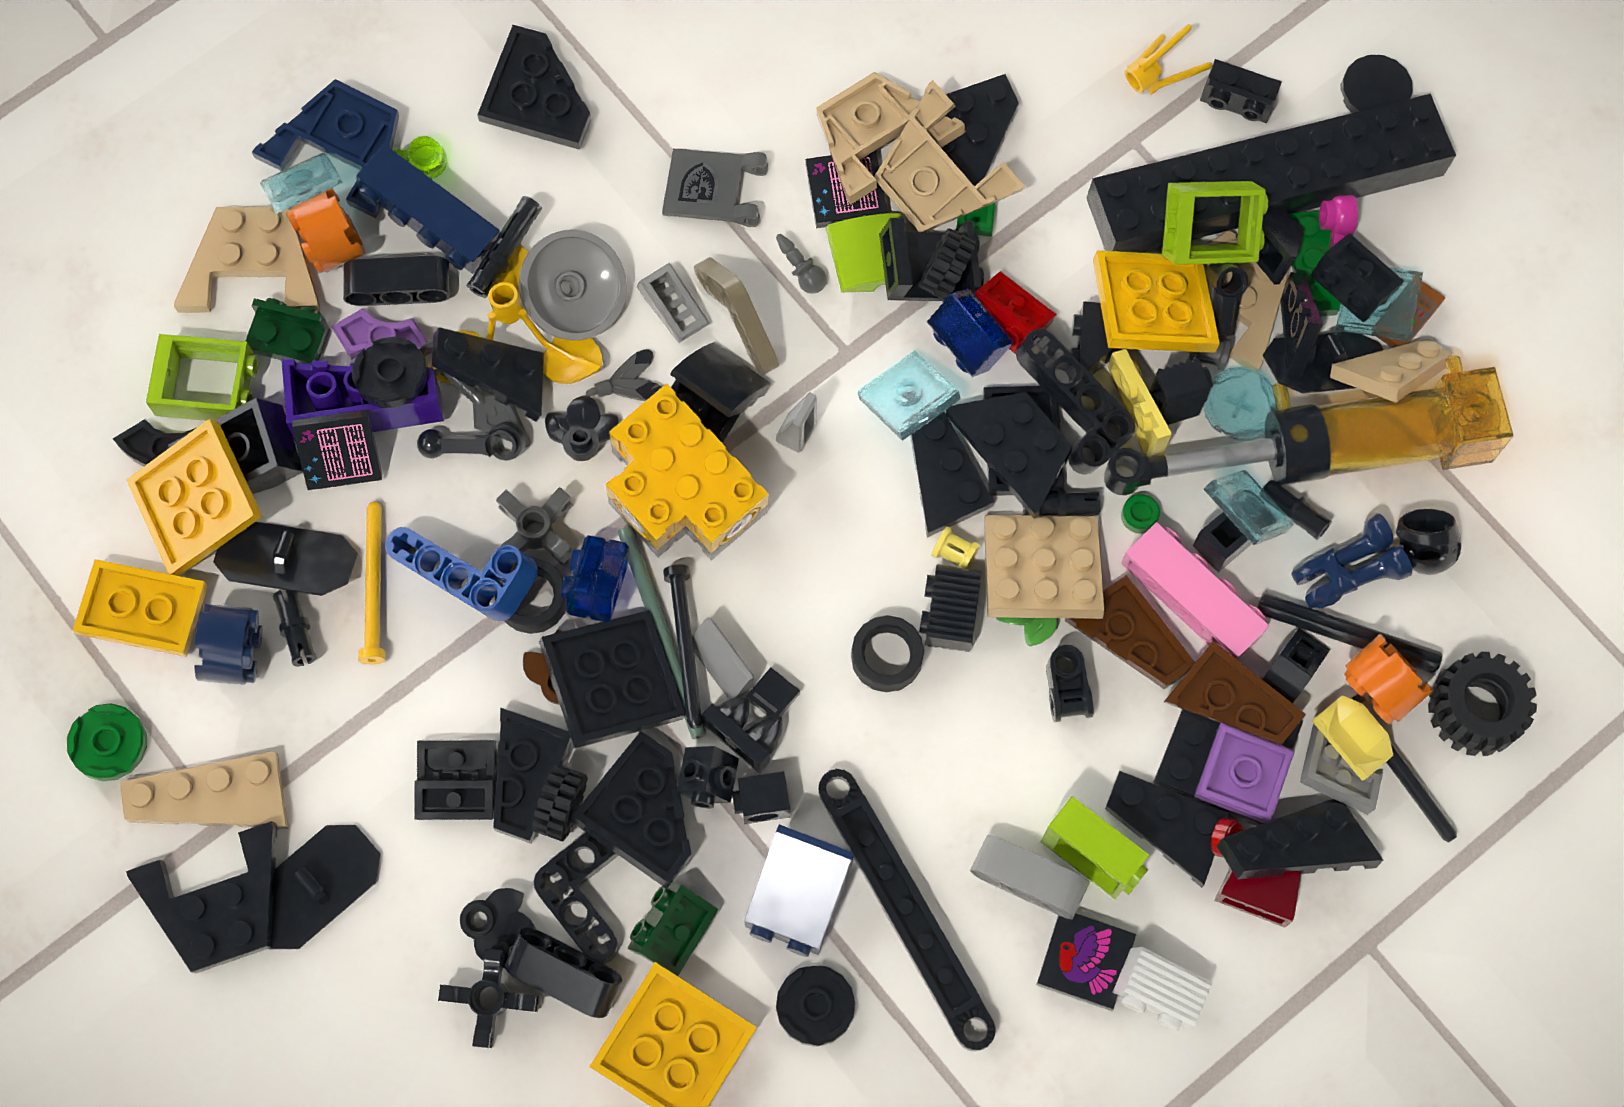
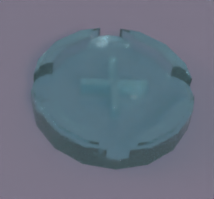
M1245 367L1228 368L1217 374L1212 380L1213 387L1209 391L1207 401L1203 405L1205 417L1212 428L1219 433L1223 432L1226 435H1230L1229 438L1237 440L1252 439L1264 433L1267 414L1270 411H1277L1279 404L1276 390L1269 379L1258 371Z

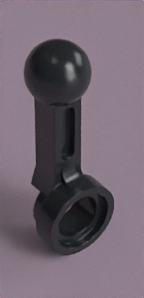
M511 422L497 424L487 435H443L442 432L436 429H427L417 439L419 452L424 457L430 459L438 458L443 453L483 454L489 457L493 455L500 460L509 461L520 455L526 445L523 431L519 426ZM498 434H504L510 438L512 442L511 451H504L498 446L496 441Z

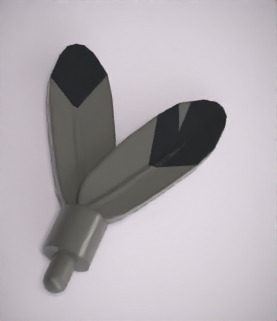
M644 349L634 353L615 371L609 380L594 384L595 388L588 389L586 395L588 397L597 395L600 398L614 393L618 396L646 401L662 388L657 383L637 379L650 366L653 352L649 349Z

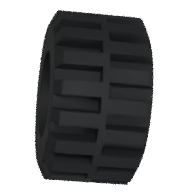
M1483 651L1476 657L1474 653L1465 655L1461 660L1455 661L1437 679L1436 685L1432 688L1434 691L1429 695L1433 700L1428 704V713H1435L1436 715L1430 721L1433 728L1440 726L1443 731L1438 736L1443 741H1446L1448 738L1454 743L1451 748L1456 751L1461 750L1463 747L1467 748L1466 755L1471 756L1477 755L1480 751L1483 756L1492 755L1496 751L1501 752L1520 738L1534 720L1531 716L1537 711V703H1533L1531 700L1537 695L1535 687L1528 688L1527 683L1531 680L1527 672L1521 675L1517 671L1520 667L1518 663L1513 661L1509 665L1505 663L1506 656L1498 653L1494 658H1491L1490 652ZM1466 687H1479L1493 695L1500 711L1497 722L1480 720L1469 711L1464 699Z

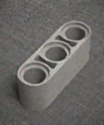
M992 835L986 836L970 869V872L977 878L1067 919H1073L1090 884L1080 874Z

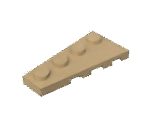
M275 751L120 782L124 819L130 823H191L203 826L237 825L239 827L253 828L272 821L276 823L278 829H289L279 758Z

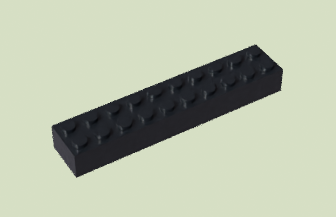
M1431 94L1095 177L1092 178L1086 199L1105 251L1143 253L1163 247L1168 183L1252 181L1266 190L1268 208L1284 207L1288 213H1299L1319 208L1322 201H1331L1336 196L1353 195L1355 198L1444 176L1456 154ZM1241 196L1195 197L1191 240L1237 229L1239 227Z

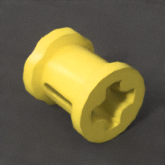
M947 526L940 535L931 556L934 558L940 556L960 568L968 569L980 548V544L976 541L971 544L958 537Z

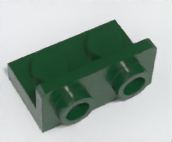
M267 298L266 301L253 299L251 306L255 315L245 341L248 342L254 354L278 360L295 359L296 363L312 364L313 360H320L330 329L324 316L319 311L310 307H301V309L288 307L284 302L274 298Z
M672 882L668 889L661 886L655 892L651 900V910L645 920L642 919L635 925L630 934L632 941L628 946V950L641 955L653 964L657 962L679 976L719 909L684 885Z

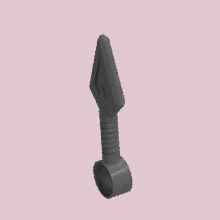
M433 341L425 343L419 349L424 357L427 351L433 348ZM434 369L436 376L443 375L473 403L475 429L489 433L497 424L511 422L519 426L523 431L526 439L525 447L530 446L531 441L513 404L509 403L505 406L494 400L496 395L483 393L475 386L470 387L450 375ZM497 435V437L511 442L510 438L506 435Z

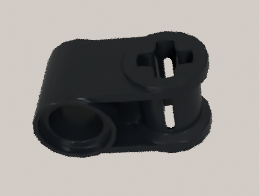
M1072 645L1059 646L1052 652L1046 665L1052 719L1054 722H1060L1062 717L1077 715L1092 718L1094 715L1093 699L1087 680L1083 654ZM1059 658L1069 659L1075 667L1072 673L1059 671L1055 661Z

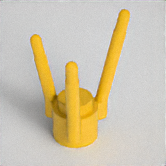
M1187 24L1159 48L1166 39V36L1161 34L1136 61L1127 66L1124 72L1125 77L1136 92L1142 93L1147 89L1149 94L1152 95L1160 88L1212 68V63L1207 62L1159 80L1162 69L1157 60L1191 31L1192 26L1190 24Z

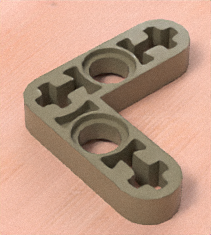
M711 257L694 265L696 276L705 291L728 309L757 371L761 375H765L779 367L776 354L741 280Z

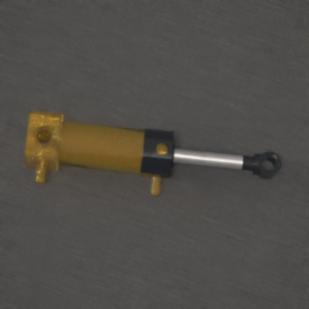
M1452 355L1445 360L1448 374L1442 376L1435 388L1413 391L1396 403L1382 397H1374L1322 406L1309 404L1292 407L1288 388L1277 382L1272 386L1277 411H1270L1266 416L1265 439L1150 457L1145 452H1138L1132 448H1121L1111 455L1104 473V482L1112 493L1126 496L1134 493L1140 486L1150 485L1151 479L1265 461L1269 462L1272 475L1280 486L1325 479L1328 476L1440 459L1442 470L1492 463L1514 435L1495 367L1464 371L1460 357ZM1120 466L1127 467L1133 472V476L1123 477L1117 472L1116 468Z

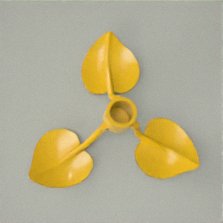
M520 243L508 262L510 267L506 273H501L489 291L488 299L493 311L488 314L489 324L486 339L493 340L496 321L513 324L522 319L540 344L548 349L544 352L543 373L549 380L559 384H571L599 372L603 367V357L599 347L592 338L572 341L554 337L552 343H550L528 317L526 310L523 309L519 292V275L522 263L529 251ZM466 330L457 331V332H461V333H465V334H469V335L481 337L479 334H477V333H475V332H473V331H466ZM443 375L436 376L437 380L449 385L453 384L450 383L449 380H447Z

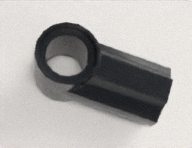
M1212 263L1207 267L1205 274L1218 336L1229 337L1230 335H1235L1240 299L1247 289L1248 277L1246 272L1234 263ZM1232 272L1230 282L1225 286H1221L1222 277L1226 273Z

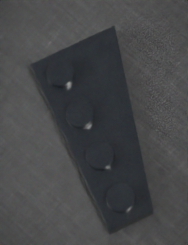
M1335 799L1327 800L1222 838L1216 846L1237 879L1282 876L1286 871H1300V874L1315 873L1317 869L1333 868L1334 871H1347L1352 866L1362 865L1365 869L1377 868L1383 861V858L1347 806Z

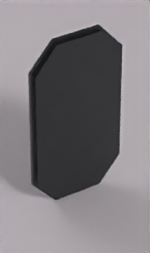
M1355 331L1319 334L1316 340L1315 358L1312 363H1307L1302 378L1287 376L1284 338H1274L1262 356L1278 384L1306 394L1356 388L1330 378L1332 364L1383 351L1384 349L1380 342Z
M254 522L219 547L213 563L230 582L323 596L349 583L358 553L339 534Z
M326 825L275 868L272 878V896H274L272 941L269 950L300 949L376 884L381 854L356 825Z

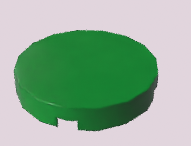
M112 703L95 705L88 709V712L84 713L81 717L79 716L72 723L67 735V753L74 766L88 778L102 782L118 780L130 774L142 761L147 748V733L141 720L126 707Z

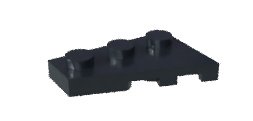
M1290 272L1281 297L1287 376L1302 378L1307 363H1312L1315 358L1316 340L1323 323L1305 274Z
M441 327L437 328L433 336V367L470 387L478 385L496 395L494 400L505 406L511 403L526 411V417L535 422L538 421L542 415L543 352Z
M943 408L909 424L915 469L918 476L921 506L924 513L926 537L928 538L943 531L947 526L951 527L992 508L994 501Z
M500 708L501 725L500 741H498V774L495 789L493 828L496 832L532 844L536 832L532 831V821L535 817L533 815L538 806L537 802L539 797H541L542 788L547 783V777L551 773L552 768L556 764L563 765L572 740L567 730Z
M1119 771L1105 806L1106 811L1138 837L1144 838L1163 854L1162 856L1170 863L1180 867L1201 888L1205 885L1215 857L1211 847L1214 828L1220 819H1228L1230 813L1122 771Z

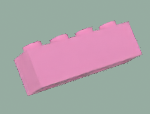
M1156 522L1123 557L1121 564L1204 642L1210 645L1214 641L1236 660H1239L1264 635L1269 627L1265 622V616L1258 608L1251 604L1247 606L1236 596L1237 591L1233 585L1225 579L1219 580L1210 572L1208 563L1197 553L1191 554L1181 545L1179 536L1168 527L1163 528Z

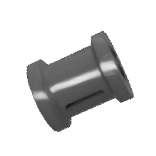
M1225 338L1224 341L1219 340L1220 344L1215 353L1189 352L1188 360L1193 361L1194 357H1196L1200 362L1215 365L1218 370L1224 371L1232 341L1228 338Z

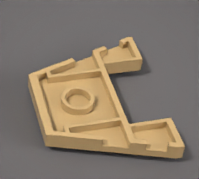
M876 72L871 73L816 107L820 126L846 199L850 205L877 188L876 179L860 160L898 137L909 121L908 118L913 109L920 102L911 97V92ZM944 116L928 130V133L940 147H943L964 134L965 126L961 120L955 117L951 120Z
M934 80L926 87L919 104L913 109L908 118L909 121L899 138H896L874 176L879 186L919 232L932 230L1021 192L1026 188L1004 161L974 186L929 135L928 130L955 107L954 103Z
M216 207L174 301V308L177 313L210 312L214 277H286L284 303L288 307L296 309L310 307L320 312V305L314 291L298 234L292 227L286 214L290 210L289 207Z
M1228 230L1207 245L1237 244L1236 234ZM1256 262L1234 263L1246 272L1248 277V286L1241 296L1237 320L1247 326L1248 329L1231 350L1229 357L1256 375L1264 359L1262 355L1269 342L1289 270L1281 283L1274 285ZM1203 264L1205 272L1210 264ZM1228 272L1222 277L1221 286H1225L1230 282L1232 272Z

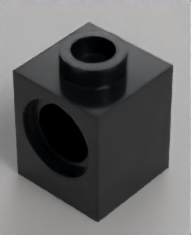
M784 771L738 778L739 790L732 792L735 814L743 813L744 825L790 818V804Z

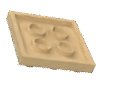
M985 515L984 542L988 617L1103 619L1104 600L1097 516H1038L1034 519L1031 515Z

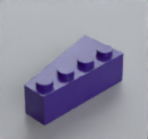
M281 359L286 423L294 440L293 420L367 409L373 432L444 421L441 390L433 367H428L426 386L414 401L401 407L382 408L371 405L360 396L352 379L353 363H350V366L329 365L328 361L313 360L312 364L296 363L295 359Z

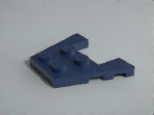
M334 79L301 108L302 112L288 124L284 122L275 130L276 134L264 144L260 142L253 149L252 154L255 159L283 172L300 142H304L361 170L383 144L390 149L393 148L399 113L397 109ZM356 181L346 197L347 204L377 218L380 205L377 203L376 206H373L366 202L358 193L359 189Z

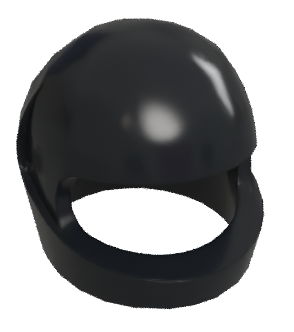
M1417 509L1404 514L1398 520L1395 533L1400 538L1399 546L1407 554L1413 571L1420 574L1435 575L1448 570L1457 562L1461 553L1462 541L1456 520L1450 513L1437 509Z

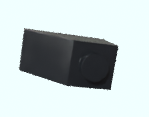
M1284 207L1268 208L1267 212L1263 214L1264 246L1259 251V261L1256 262L1274 285L1281 283L1295 260L1303 230Z
M1298 628L1262 680L1293 704L1331 649Z

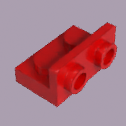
M1001 271L976 291L965 313L970 320L1015 354L1020 342L1031 331L1035 329L1046 330L1057 315Z

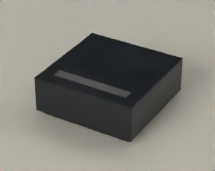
M770 667L746 697L749 699V702L768 717H781L800 695V690Z

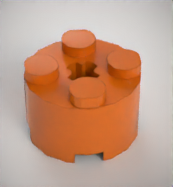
M333 188L293 206L291 210L286 212L292 227L296 232H299L304 241L301 243L304 253L310 263H314L319 273L324 271L327 273L344 265L347 261L366 254L359 234L349 214H346L343 207H340L338 203L340 198Z
M1379 634L1345 665L1347 671L1344 675L1346 676L1345 680L1360 696L1367 692L1373 698L1370 701L1373 704V709L1387 724H1390L1393 720L1397 722L1402 720L1434 690L1427 682L1421 686L1419 685L1423 681L1417 675L1418 671L1392 644L1385 649L1383 646L1387 642Z

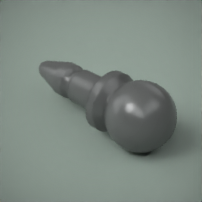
M777 234L776 240L781 252L786 254L788 261L792 266L796 267L792 274L793 276H798L800 288L809 294H816L822 291L827 283L825 271L821 267L813 265L812 258L804 260V256L798 248H795L791 240L782 234Z

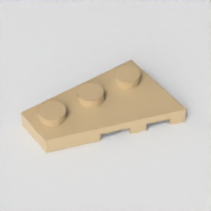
M1419 340L1332 364L1330 378L1396 403L1449 367L1453 352L1440 348L1439 344L1435 342Z

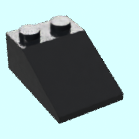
M254 398L215 419L222 428L252 494L274 488L303 473L293 436L286 423L283 405ZM180 438V439H178V440L172 442L171 444L168 445V447H169V448L172 447L174 444H176V443H177L178 441H180L182 438Z

